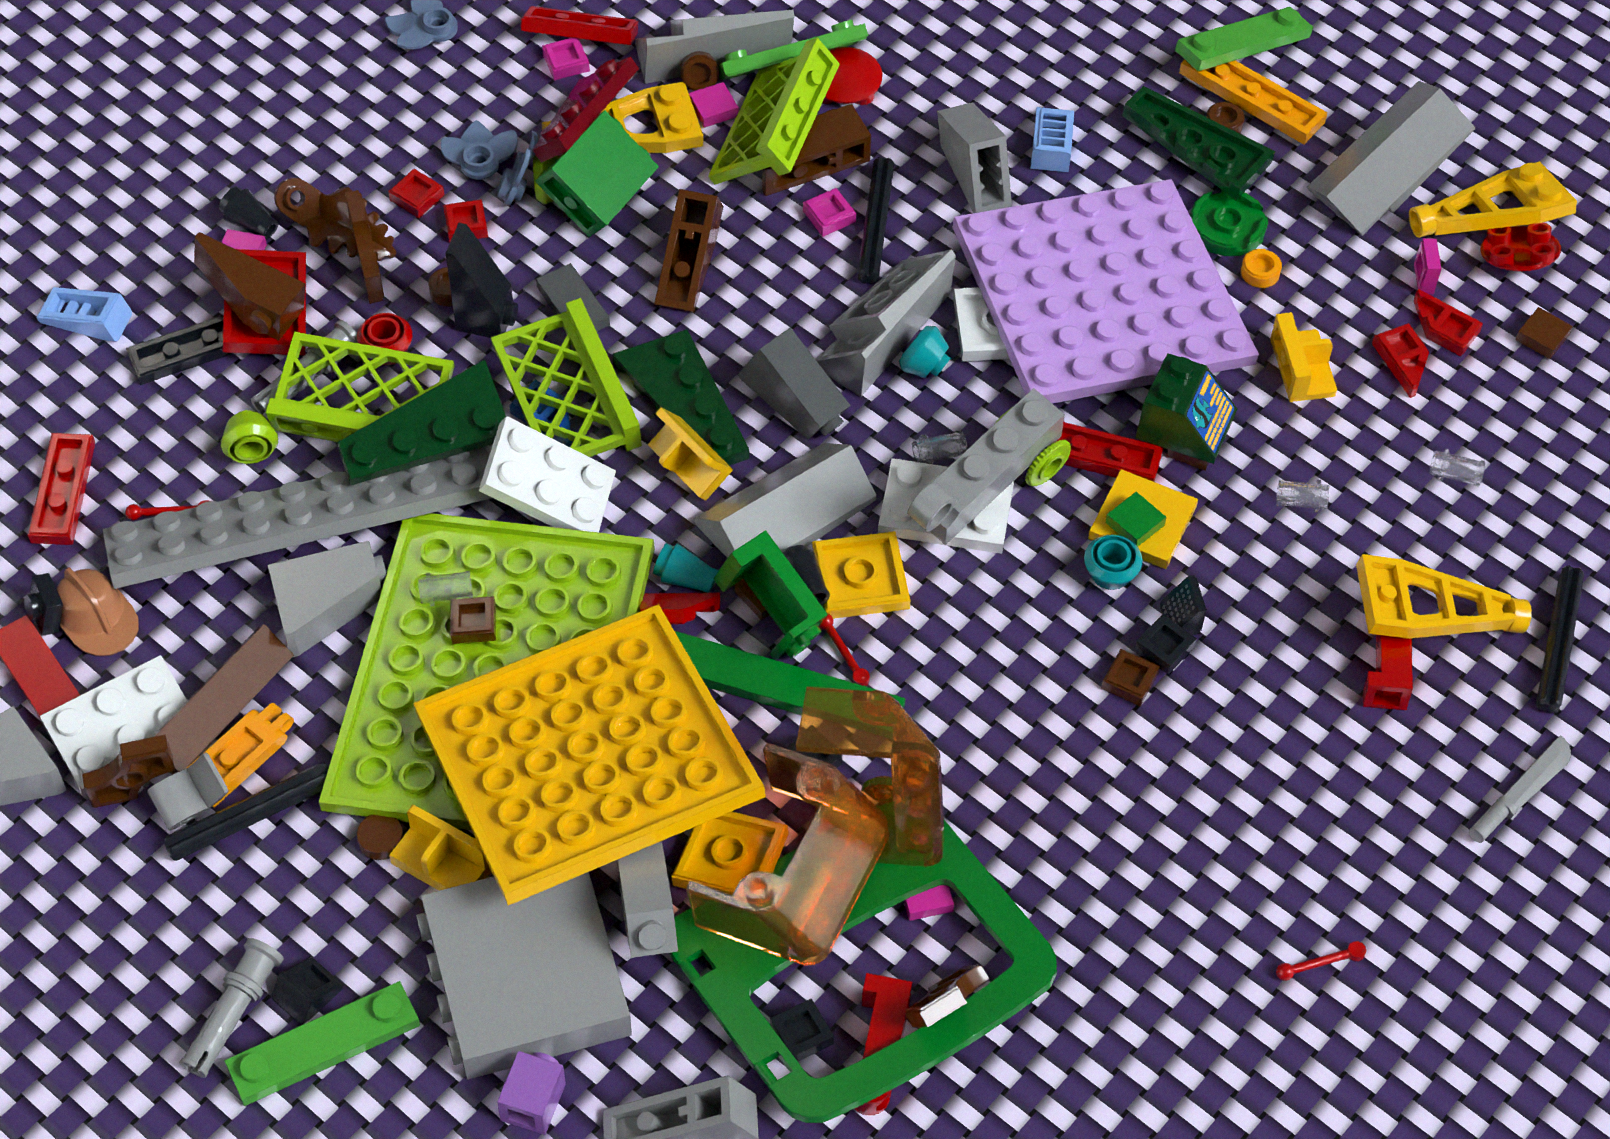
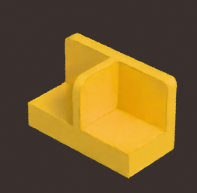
M1292 312L1276 314L1270 340L1289 402L1335 397L1337 387L1329 365L1333 349L1331 340L1321 339L1319 331L1316 329L1298 331Z
M660 407L656 415L665 425L649 442L648 446L660 457L659 463L664 468L676 473L699 498L707 500L733 469L681 417Z
M416 805L410 807L407 811L410 829L390 853L389 857L392 865L439 891L483 880L488 877L491 869L475 838Z

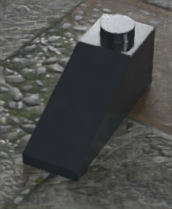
M458 223L445 253L456 331L491 338L505 333L508 326L515 324L518 314V303L513 302L510 282L467 224Z

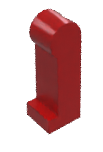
M1376 635V672L1368 671L1363 689V707L1407 710L1413 690L1412 638Z
M866 973L862 992V1006L873 1008L863 1059L903 1038L907 1019L905 1012L909 1008L911 1000V981ZM892 1090L854 1109L863 1115L874 1116L887 1108Z

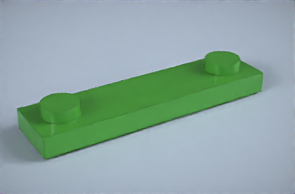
M1286 7L1178 39L1175 51L1193 68L1201 71L1310 38L1313 26L1299 12L1291 7Z
M848 20L832 25L831 33L816 36L830 51L838 47H847L861 43L867 39L868 32L865 23L854 26L853 20ZM816 37L747 55L746 49L724 55L726 62L718 65L719 78L723 81L797 57L800 55L806 41Z
M398 981L224 1061L243 1105L247 1106L420 1026V1022L401 982Z

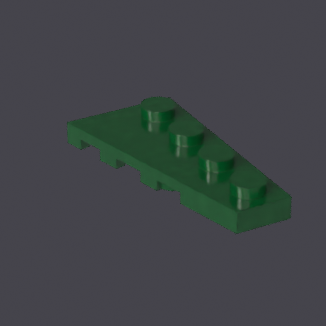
M1145 86L1125 103L1122 114L1124 118L1236 201L1273 161L1274 150Z
M688 329L612 354L613 364L621 373L624 371L633 380V386L642 396L646 395L657 407V411L662 407L681 417L729 466L749 459V447Z
M486 361L479 362L338 441V451L350 485L492 445L499 423L506 415Z

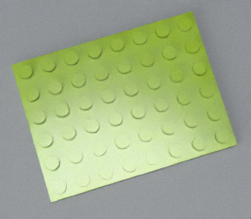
M434 513L403 519L320 795L319 805L321 810L364 817L373 814L409 822L407 811L412 805H416L457 829L472 830L421 725L413 703L640 612V604L644 597L655 550L654 539ZM494 596L496 603V641L452 644L450 636L451 599Z

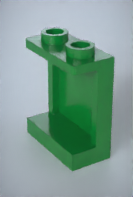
M604 110L567 152H564L550 167L544 170L535 182L588 237H591L609 224L659 166L651 159L647 150L639 146L629 136L621 123Z
M766 530L733 551L713 578L723 592L742 579L748 584L785 635L770 653L774 660H777L784 654H787L792 659L810 646V641L822 632L818 626L828 615Z

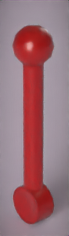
M209 500L201 501L196 506L140 508L137 504H131L126 507L125 515L130 520H138L141 516H155L166 511L177 512L198 507Z
M827 613L828 615L819 624V627L827 631L853 672V683L867 686L870 681L869 672L858 666L834 628L833 617Z
M1353 941L1346 950L1293 965L1281 963L1276 968V975L1280 980L1288 981L1296 973L1348 958L1355 962L1361 961L1366 954V946L1359 941Z

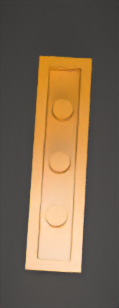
M1185 59L1181 62L1179 71L1181 75L1230 103L1237 105L1244 111L1304 145L1326 122V111L1236 60L1201 71H1197Z

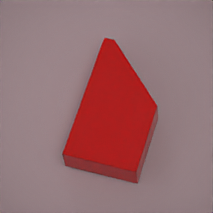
M1420 289L1415 293L1413 302L1426 338L1461 357L1480 333L1483 323Z
M1409 323L1374 335L1373 347L1410 398L1416 396L1429 355L1427 347Z
M644 593L640 604V612L659 604L670 624H684L694 620L696 612L718 611L720 609V593Z

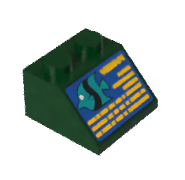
M1167 353L1145 398L1135 438L1214 464L1234 420L1237 408L1206 365Z

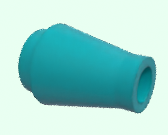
M665 543L652 574L660 577V582L710 593L715 583L713 578L719 570L710 567L678 543L675 546Z

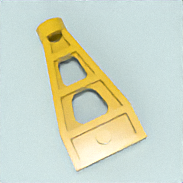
M684 82L643 89L610 102L604 109L611 117L617 119L629 136L639 146L646 149L648 153H669L703 146V133ZM643 110L653 113L658 127L656 132L636 134L626 130L624 119L629 115ZM551 121L542 122V130L546 128Z
M1539 161L1526 163L1521 167L1503 171L1435 204H1423L1412 207L1409 210V223L1412 232L1418 238L1431 234L1443 235L1529 225L1575 214L1577 200ZM1511 191L1524 206L1499 209L1490 198L1500 193ZM1475 204L1482 213L1460 215L1457 211Z
M1362 554L1356 563L1369 634L1410 639L1493 630L1524 633L1530 625L1531 605L1526 599L1511 598L1509 594L1403 559ZM1408 585L1433 592L1436 595L1439 613L1427 615L1414 613ZM1453 595L1476 602L1478 615H1457Z

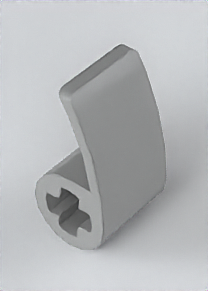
M207 752L203 753L187 769L168 776L147 790L168 830L176 829L197 818L229 792Z

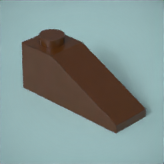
M852 104L816 116L790 173L779 176L772 167L762 169V191L764 195L768 196L869 162L871 134Z
M679 189L654 302L655 306L694 313L716 245L724 208L718 196Z
M201 232L197 233L194 247V263L243 324L259 334H266L279 341L304 310L305 283Z

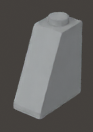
M973 102L937 111L941 148L973 213L1012 207L1006 135Z
M369 541L268 565L287 646L294 654L293 657L300 656L379 601L382 591L380 582L385 581L387 574L382 555L373 557Z
M14 706L0 713V806L55 796L66 791L57 766Z
M662 841L617 860L622 911L631 958L678 951L673 904Z

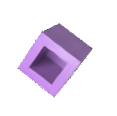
M518 1051L497 1101L500 1121L546 1135L566 1085L563 1065L545 1053L534 1052L530 1055Z

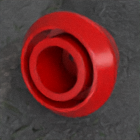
M379 313L371 316L360 325L357 331V342L360 344L407 352L413 338L410 324L401 316L392 313ZM387 362L383 365H393L395 363Z

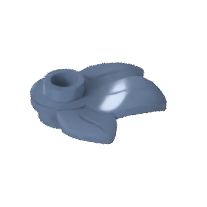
M411 0L412 12L385 17V23L390 32L399 37L396 42L397 46L405 49H420L432 42L447 41L454 37L458 30L456 18L448 9L443 8L440 0Z
M477 120L465 130L461 139L454 137H443L441 139L443 156L448 161L460 165L464 175L477 180L493 176L499 168V163L511 158L518 146L515 130L504 131L494 136Z
M532 131L531 142L528 149L526 148L525 153L518 152L513 170L509 168L504 170L496 197L503 199L505 205L510 206L513 199L520 201L527 184V179L523 178L529 161L535 156L532 149L539 140L537 132Z

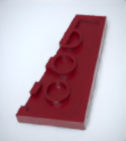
M631 56L617 63L614 59L608 60L598 67L595 73L578 80L550 124L542 130L540 139L532 149L541 163L567 152L639 70Z

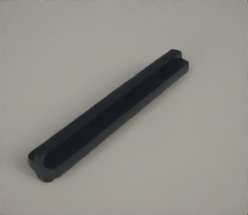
M877 157L873 161L858 267V280L861 283L875 284L879 280L894 171V162L890 158Z
M1570 565L1564 566L1559 574L1536 706L1540 711H1548L1551 714L1559 711L1563 701L1584 580L1582 569L1573 568Z
M319 763L166 836L163 840L169 856L174 861H178L322 792L329 767L326 763Z

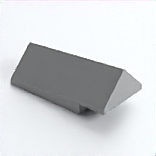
M794 10L670 20L672 35L635 38L644 82L648 84L681 77L680 68L682 61L687 55L696 51L710 54L718 66L722 62H726L724 55L746 49L747 55L791 44Z
M1418 81L1307 186V189L1363 236L1388 210L1394 213L1475 130V127L1440 88Z
M950 249L900 261L829 326L837 340L815 359L825 373L842 386L862 397L950 295L956 258L953 250Z
M823 443L695 517L694 524L727 558L733 551L765 530L783 553L788 548L796 545L809 546L812 544V541L818 540L876 501L877 495L850 444Z

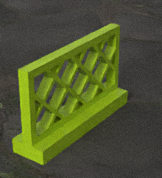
M818 37L806 41L799 56L758 70L708 175V178L714 185L768 167H772L779 176L791 172L840 65Z
M581 298L567 302V311L491 337L493 348L528 427L540 433L544 431L546 432L545 435L552 439L554 435L565 439L568 438V440L573 441L570 448L588 457L624 445L626 451L642 446L640 424ZM561 327L564 328L567 334L561 346L543 340L547 332ZM518 342L530 346L523 360L507 355L504 347ZM538 349L556 355L549 369L531 363ZM564 358L580 363L581 368L575 378L557 372ZM526 371L544 377L537 391L520 385V381ZM552 380L570 386L564 400L545 394ZM578 389L595 395L596 399L590 410L571 403ZM540 403L559 409L552 423L534 417V413ZM566 412L585 418L578 433L559 427ZM593 421L608 426L612 435L599 440L585 436Z
M294 332L275 398H270L266 415L275 431L338 442L451 379L455 367L454 361ZM302 346L317 348L324 356V358L306 368L298 360ZM348 354L359 356L364 365L344 376L335 362ZM387 362L398 363L404 372L384 383L375 369ZM330 365L339 379L318 390L310 376ZM297 367L299 372L294 374L295 368ZM427 369L442 371L439 382L426 390H423L415 378L416 375ZM370 372L378 387L358 397L350 383ZM304 379L313 391L312 395L301 401L286 399L289 388ZM410 380L419 394L398 405L390 390ZM345 387L353 401L340 409L330 407L324 398ZM384 394L393 409L381 416L369 414L364 405Z

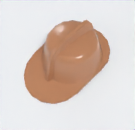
M70 567L65 569L64 578L56 588L63 603L60 622L62 630L85 653L94 656H111L124 651L134 641L139 631V619L133 606L118 588L114 589L113 583L101 572L92 569L73 571Z

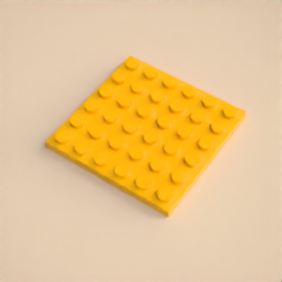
M659 604L413 703L421 725L508 906L766 797L761 779Z

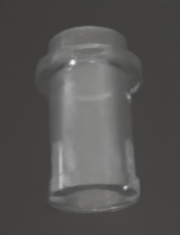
M960 430L955 433L930 438L924 434L919 436V440L912 442L915 462L933 464L935 461L961 456L967 450L965 435Z
M1444 449L1443 452L1435 451L1429 474L1437 476V481L1447 478L1474 484V486L1479 487L1485 470V461L1449 454V449Z
M1278 480L1276 506L1313 508L1314 513H1318L1319 509L1327 510L1329 485L1321 484V480H1316V484Z
M470 570L438 576H431V573L428 572L426 577L418 578L421 604L430 603L431 607L435 606L436 601L473 598Z

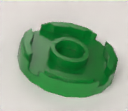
M1223 190L1221 193L1212 194V191L1205 193L1194 202L1190 217L1207 251L1222 256H1241L1255 250L1263 242L1268 226V219L1263 213V206L1258 200L1245 192L1237 201Z

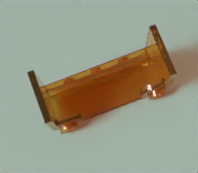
M807 687L796 742V751L891 758L892 778L877 776L865 781L861 787L860 797L818 794L808 846V857L922 867L939 863L943 857L945 836L941 755L937 747L900 703L884 691Z
M766 743L763 753L771 790L801 799L819 807L782 877L764 871L750 873L741 879L732 895L693 881H689L686 890L697 927L798 964L814 965L823 961L830 954L889 838L888 821L885 814L832 764Z

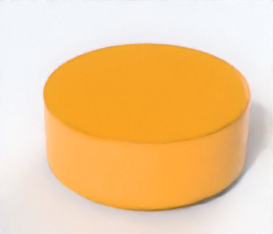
M1266 249L1252 250L1243 258L1241 276L1246 283L1257 288L1273 286L1279 280L1282 262L1272 251Z

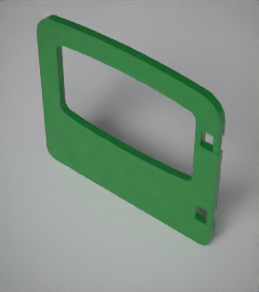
M903 790L778 859L759 907L712 896L677 915L674 919L678 951L668 953L693 984L695 991L753 1070H756L780 1107L792 1118L805 1123H822L838 1117L900 1086L946 1060L1011 1018L1048 991L1057 975L1056 954L1050 943L925 796L915 790ZM939 885L951 887L1013 961L1012 966L987 986L967 998L965 1005L931 1026L921 1027L888 1047L825 1077H810L750 998L752 992L811 951L874 915ZM701 956H704L714 969L703 976H700L691 963ZM779 1057L790 1073L777 1080L766 1064Z

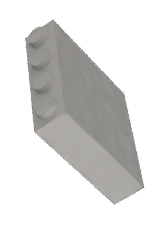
M589 872L509 906L494 877L421 895L424 913L416 915L422 942L432 940L435 953L426 955L433 982L442 980L445 994L438 995L437 1001L443 1023L451 1021L453 1023L455 1036L447 1037L453 1065L463 1063L467 1080L511 1068L518 1051L530 1055L534 1052H541L554 1057L632 1036L630 1012Z

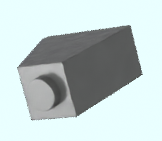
M791 327L760 348L737 374L749 388L807 439H810L819 431H821L824 437L830 434L844 422L840 416L851 406Z

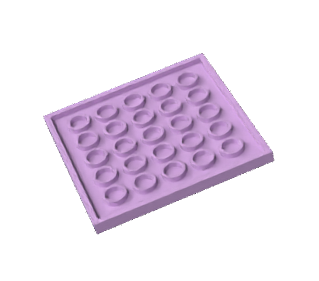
M1172 179L954 217L952 228L977 285L982 291L987 308L989 307L990 315L995 326L998 328L1002 342L1006 346V351L1025 395L1035 388L1053 404L1152 385L1167 353L1206 365L1211 373L1256 365L1259 353Z

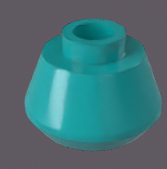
M925 326L902 354L899 364L903 372L926 378L929 373L937 377L951 358L945 354L949 346L936 326Z
M1100 536L1094 539L1085 550L1084 563L1092 580L1104 589L1116 590L1126 586L1139 574L1142 567L1143 559L1139 548L1134 542L1123 536Z

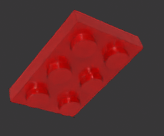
M236 249L305 283L304 310L278 341L266 334H259L243 324L224 300L223 352L287 355L294 332L306 334V252ZM302 346L300 355H305L306 346Z

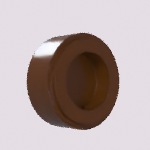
M696 51L687 55L681 63V77L689 89L697 91L716 84L719 77V69L715 59L710 54Z
M1215 103L1209 107L1206 115L1207 118L1238 133L1242 131L1245 116L1242 109L1233 103Z
M444 267L436 270L430 276L428 281L430 297L435 303L451 307L453 304L448 268Z
M373 814L366 817L357 829L360 850L365 856L374 860L389 859L390 853L404 836L402 826L397 818Z

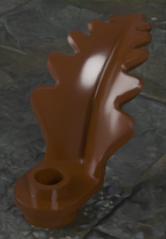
M291 177L279 183L274 193L276 207L282 214L300 226L307 228L311 246L318 247L328 239V248L331 253H337L346 244L347 255L351 258L357 255L345 193L352 191L349 187L341 188L326 195L299 178ZM297 190L300 193V201L293 205L290 201V196L292 192ZM363 198L364 205L366 208L367 200ZM373 211L367 214L377 261H381L384 257L394 258L396 256V250L392 246L394 237H385L388 226L386 224L375 225L380 217L377 212Z

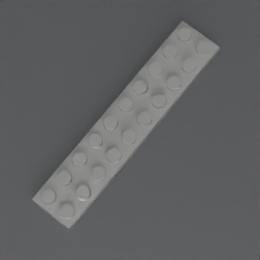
M493 444L355 485H350L346 472H331L321 478L304 482H288L281 487L266 491L246 492L239 497L219 502L208 501L190 509L177 512L166 511L152 518L135 522L124 521L117 523L113 527L103 529L113 587L117 589L491 499L492 497L480 492L479 488Z

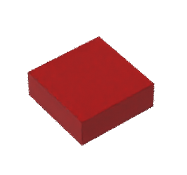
M413 169L390 189L388 193L391 202L420 218L444 196V188L441 184Z
M482 199L443 205L449 243L458 223L467 224L477 239L488 238Z

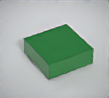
M1136 491L1107 514L1105 523L1120 536L1128 538L1138 547L1165 526L1167 517Z

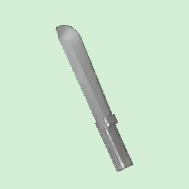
M1560 735L1507 792L1499 797L1470 828L1469 835L1474 841L1482 843L1505 818H1512L1519 808L1569 763L1571 750L1563 736Z

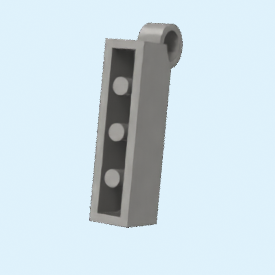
M1033 388L941 475L926 486L912 501L907 514L946 545L1017 479L1044 449L1055 443L1062 436L1065 414Z

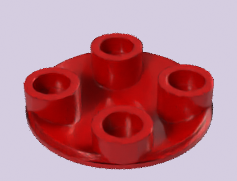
M838 47L830 50V53L840 65L822 104H830L832 102L842 104L856 103L859 105L870 104L874 100L875 92L882 83V68L878 61L869 53L857 48Z
M1542 222L1528 226L1488 229L1487 237L1481 243L1480 252L1482 257L1495 267L1510 271H1531L1544 268L1555 262L1560 256L1561 245L1557 238L1551 234V226Z

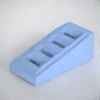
M1036 108L1030 169L1069 172L1074 111Z
M53 287L37 316V320L49 326L101 340L117 342L132 316V310L120 293ZM65 302L68 303L64 312L61 313L60 311L64 306Z

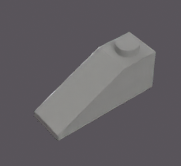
M727 1075L603 1109L604 1139H759L756 1094Z

